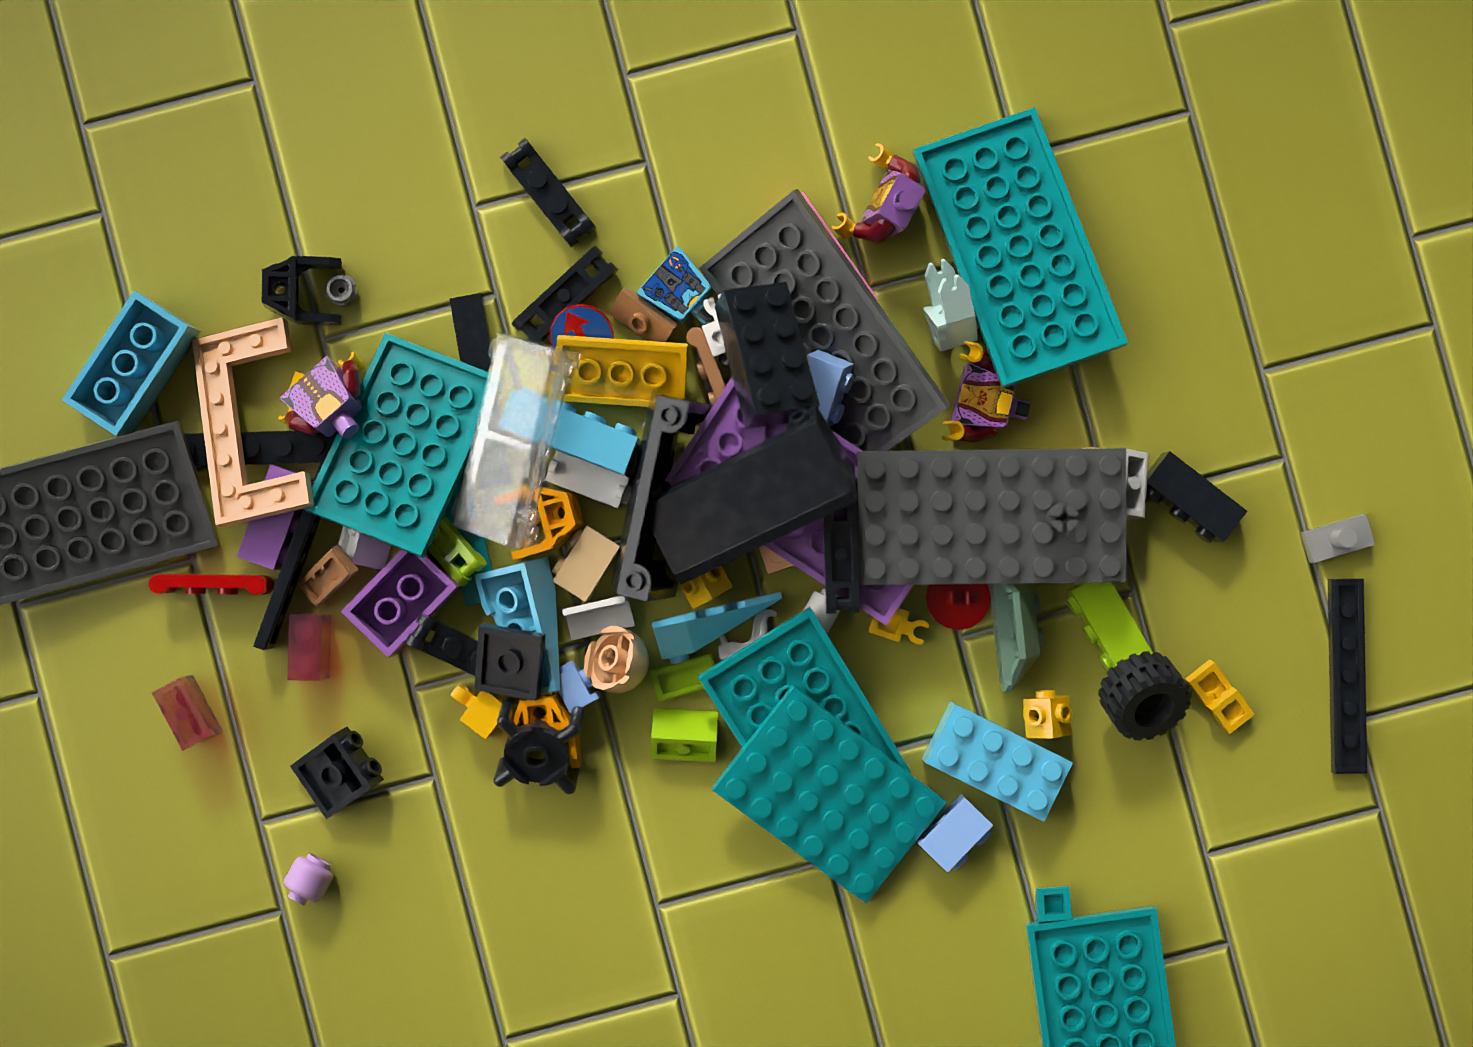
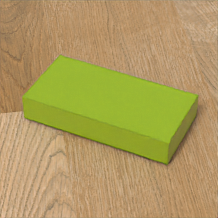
M712 653L650 670L658 702L705 689L698 675L715 665Z

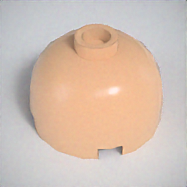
M617 626L604 628L599 632L603 635L599 637L597 642L591 641L588 646L584 662L586 677L591 678L592 685L595 688L619 694L630 691L637 687L647 674L649 667L647 647L644 641L630 630Z

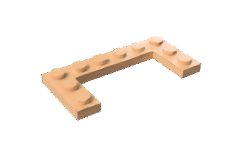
M282 317L192 340L215 524L223 528L314 506L310 474L305 471L250 485L247 484L232 366L292 352L288 321Z

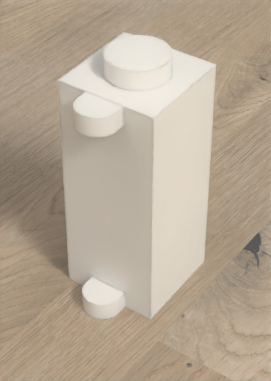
M556 450L554 458L550 462L545 478L547 482L618 509L621 508L622 503L628 505L632 488L630 486L632 479L558 450Z

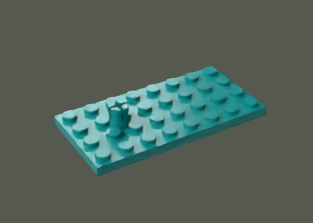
M1035 107L913 149L914 159L920 170L922 180L958 275L969 285L976 322L1002 389L1125 347L1128 344Z

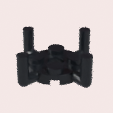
M510 698L504 699L497 718V725L509 737L505 743L504 757H501L498 762L493 780L494 784L502 787L514 778L528 785L529 782L540 783L539 786L556 783L564 793L568 795L573 794L576 790L580 768L568 766L571 755V747L568 741L580 733L584 709L580 706L573 707L568 726L560 731L542 720H535L531 724L518 727L511 720L515 702ZM538 750L545 755V758L533 759L529 756L528 752Z

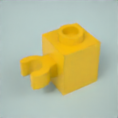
M462 683L458 684L450 694L458 702L468 707L460 721L485 740L498 727L497 718L503 700L510 698V696L481 691L477 696Z

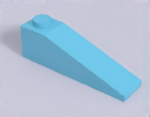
M548 556L475 574L474 577L481 605L487 616L492 615L497 626L546 634L541 694L560 690L556 590Z
M781 592L653 621L652 626L662 660L669 658L670 664L689 660V653L699 650L782 599Z

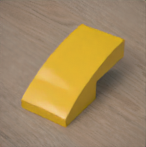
M1209 659L1185 678L1193 692L1228 734H1231L1255 715L1240 692L1231 686L1219 667L1212 660Z

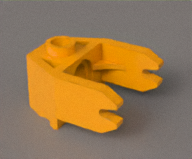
M532 486L496 497L498 505H506L524 499L536 500L546 536L537 545L511 552L513 560L558 549L579 528L585 525L579 499L575 492L545 486ZM562 509L565 512L564 517L561 514Z
M554 691L541 694L537 701L521 699L513 722L520 727L531 724L535 720H542L556 730H562L568 726L571 713H569L559 692ZM539 707L543 708L546 713L541 712ZM580 734L568 741L571 747V768H580V765H582Z

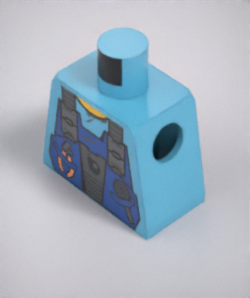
M678 246L637 291L640 297L680 324H683L691 314L703 325L708 324L713 318V315H710L704 307V300L712 291L711 285Z

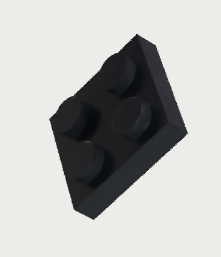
M485 623L480 625L474 690L537 701L541 697L546 634Z

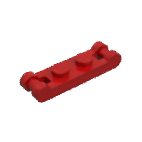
M156 574L149 579L148 586L153 593L157 594L172 593L177 587L185 588V594H206V588H218V594L235 595L238 594V588H247L251 594L265 595L274 589V581L270 576Z

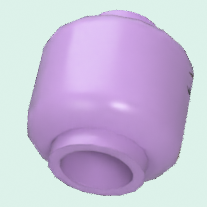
M308 853L307 857L301 856L296 858L284 878V885L290 890L288 897L302 905H305L308 900L312 902L320 901L334 878L333 873L329 870L332 865L311 853Z

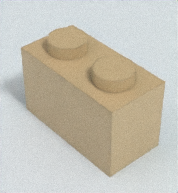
M586 526L584 531L580 528L576 531L569 543L573 549L567 558L561 556L552 570V573L556 574L553 579L554 583L585 602H588L620 549L619 544L590 526Z

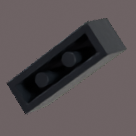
M1171 451L1162 453L1148 471L1146 496L1158 504L1161 501L1171 508L1169 513L1175 519L1184 524L1188 521L1197 528L1195 534L1208 543L1212 541L1215 543L1224 542L1247 513L1246 509Z

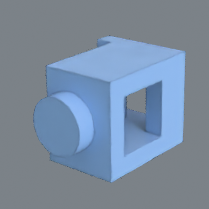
M573 660L559 667L560 690L558 692L569 713H571L573 707H583L601 697L599 690L592 693L590 689L593 686L591 678L586 677L584 669L580 670Z

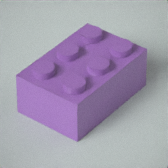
M400 550L341 612L387 657L396 656L405 647L408 635L410 633L413 634L418 626L416 621L420 614L424 613L433 618L462 586L458 585L428 551L425 557L421 558Z

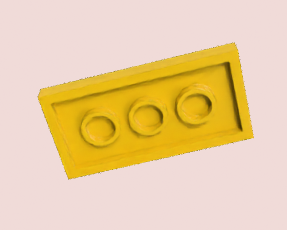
M558 335L556 339L555 399L563 402L638 407L649 406L651 392L685 399L688 344Z

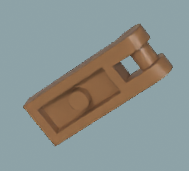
M694 327L687 332L686 338L691 347L699 352L702 361L696 364L702 380L709 379L713 391L708 393L711 404L714 405L726 384L716 358L712 355L703 330Z

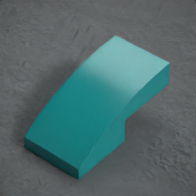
M1069 886L1036 888V922L1072 920Z

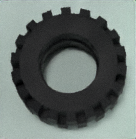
M1144 651L1140 655L1136 653L1129 655V658L1126 660L1121 659L1117 662L1118 665L1115 668H1110L1107 671L1108 676L1103 678L1100 683L1102 686L1098 690V695L1101 698L1099 700L1100 704L1119 733H1122L1128 739L1133 737L1137 741H1141L1143 738L1150 740L1154 739L1156 735L1162 736L1166 734L1167 730L1175 728L1178 725L1177 722L1184 719L1186 716L1185 710L1189 709L1191 705L1189 699L1192 698V693L1188 684L1169 658L1162 656L1158 652L1151 654L1149 651Z

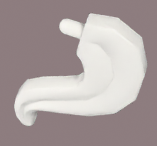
M765 609L755 615L751 639L748 642L738 643L734 640L727 642L725 635H721L719 639L722 645L718 646L720 659H726L768 633L767 619L771 616L776 617V611Z

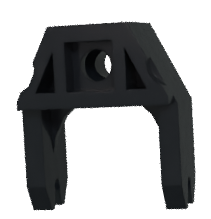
M291 256L283 262L275 263L262 269L261 302L266 309L298 325H341V315L308 313L299 306V276L309 269H342L341 258ZM278 288H286L283 294H276Z

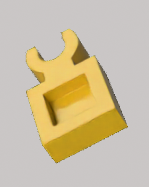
M897 608L887 625L872 617L868 632L896 642H900L902 634H905L912 643L921 645L924 643V640L914 636V629L917 626L929 628V624L923 620L909 622L907 621L909 611Z

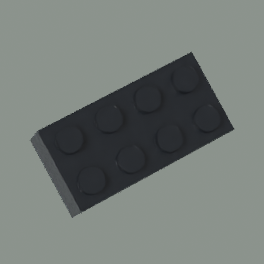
M787 282L723 290L714 307L746 429L788 423L789 417L795 411L808 409L814 405L819 407V400Z

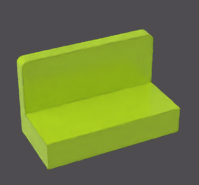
M655 708L651 733V759L716 762L718 712Z

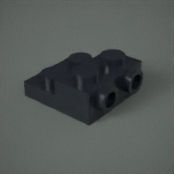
M348 726L331 735L290 765L326 820L384 780L381 776L382 767L375 758L368 757L362 748L364 743L361 735L356 731H351Z

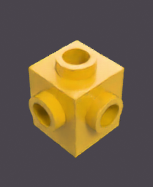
M722 566L686 583H679L692 609L733 587Z
M1055 690L1035 691L1036 697L1023 699L1026 738L1053 739L1072 735V710L1069 703V695H1056Z

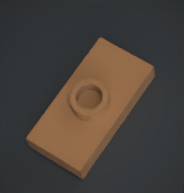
M627 286L621 290L609 311L610 315L646 341L668 342L678 325Z
M340 545L331 548L297 584L315 607L318 608L331 598L359 569Z

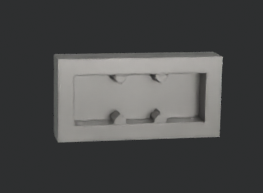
M1360 514L1300 532L1309 563H1316L1375 545L1366 514Z

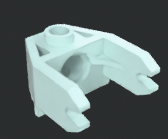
M941 259L940 272H937L932 263H928L925 279L932 305L924 307L923 311L934 344L941 352L964 345L966 341H977V329L979 327L976 322L969 285L958 274H955L954 268L945 259Z

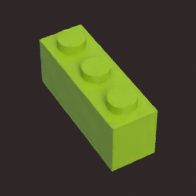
M1112 582L1078 583L1066 590L1070 597L1066 602L1072 613L1076 617L1080 615L1086 626L1082 629L1092 645L1095 643L1098 645L1102 652L1099 659L1106 671L1110 668H1115L1118 665V661L1121 659L1126 660L1129 658V655L1134 653L1140 655L1144 651H1149L1153 654Z

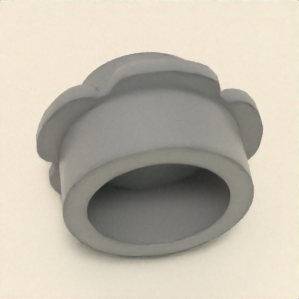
M334 275L326 286L328 299H332L333 303L338 306H345L349 301L353 302L358 293L355 288L356 282L348 275ZM341 287H344L345 289L343 293L339 292V289Z

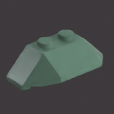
M1026 583L989 584L1000 690L1007 692L1014 689L1041 655L1040 647H1044V633L1042 627H1037L1036 615L1041 614L1039 596L1034 595L1033 589Z

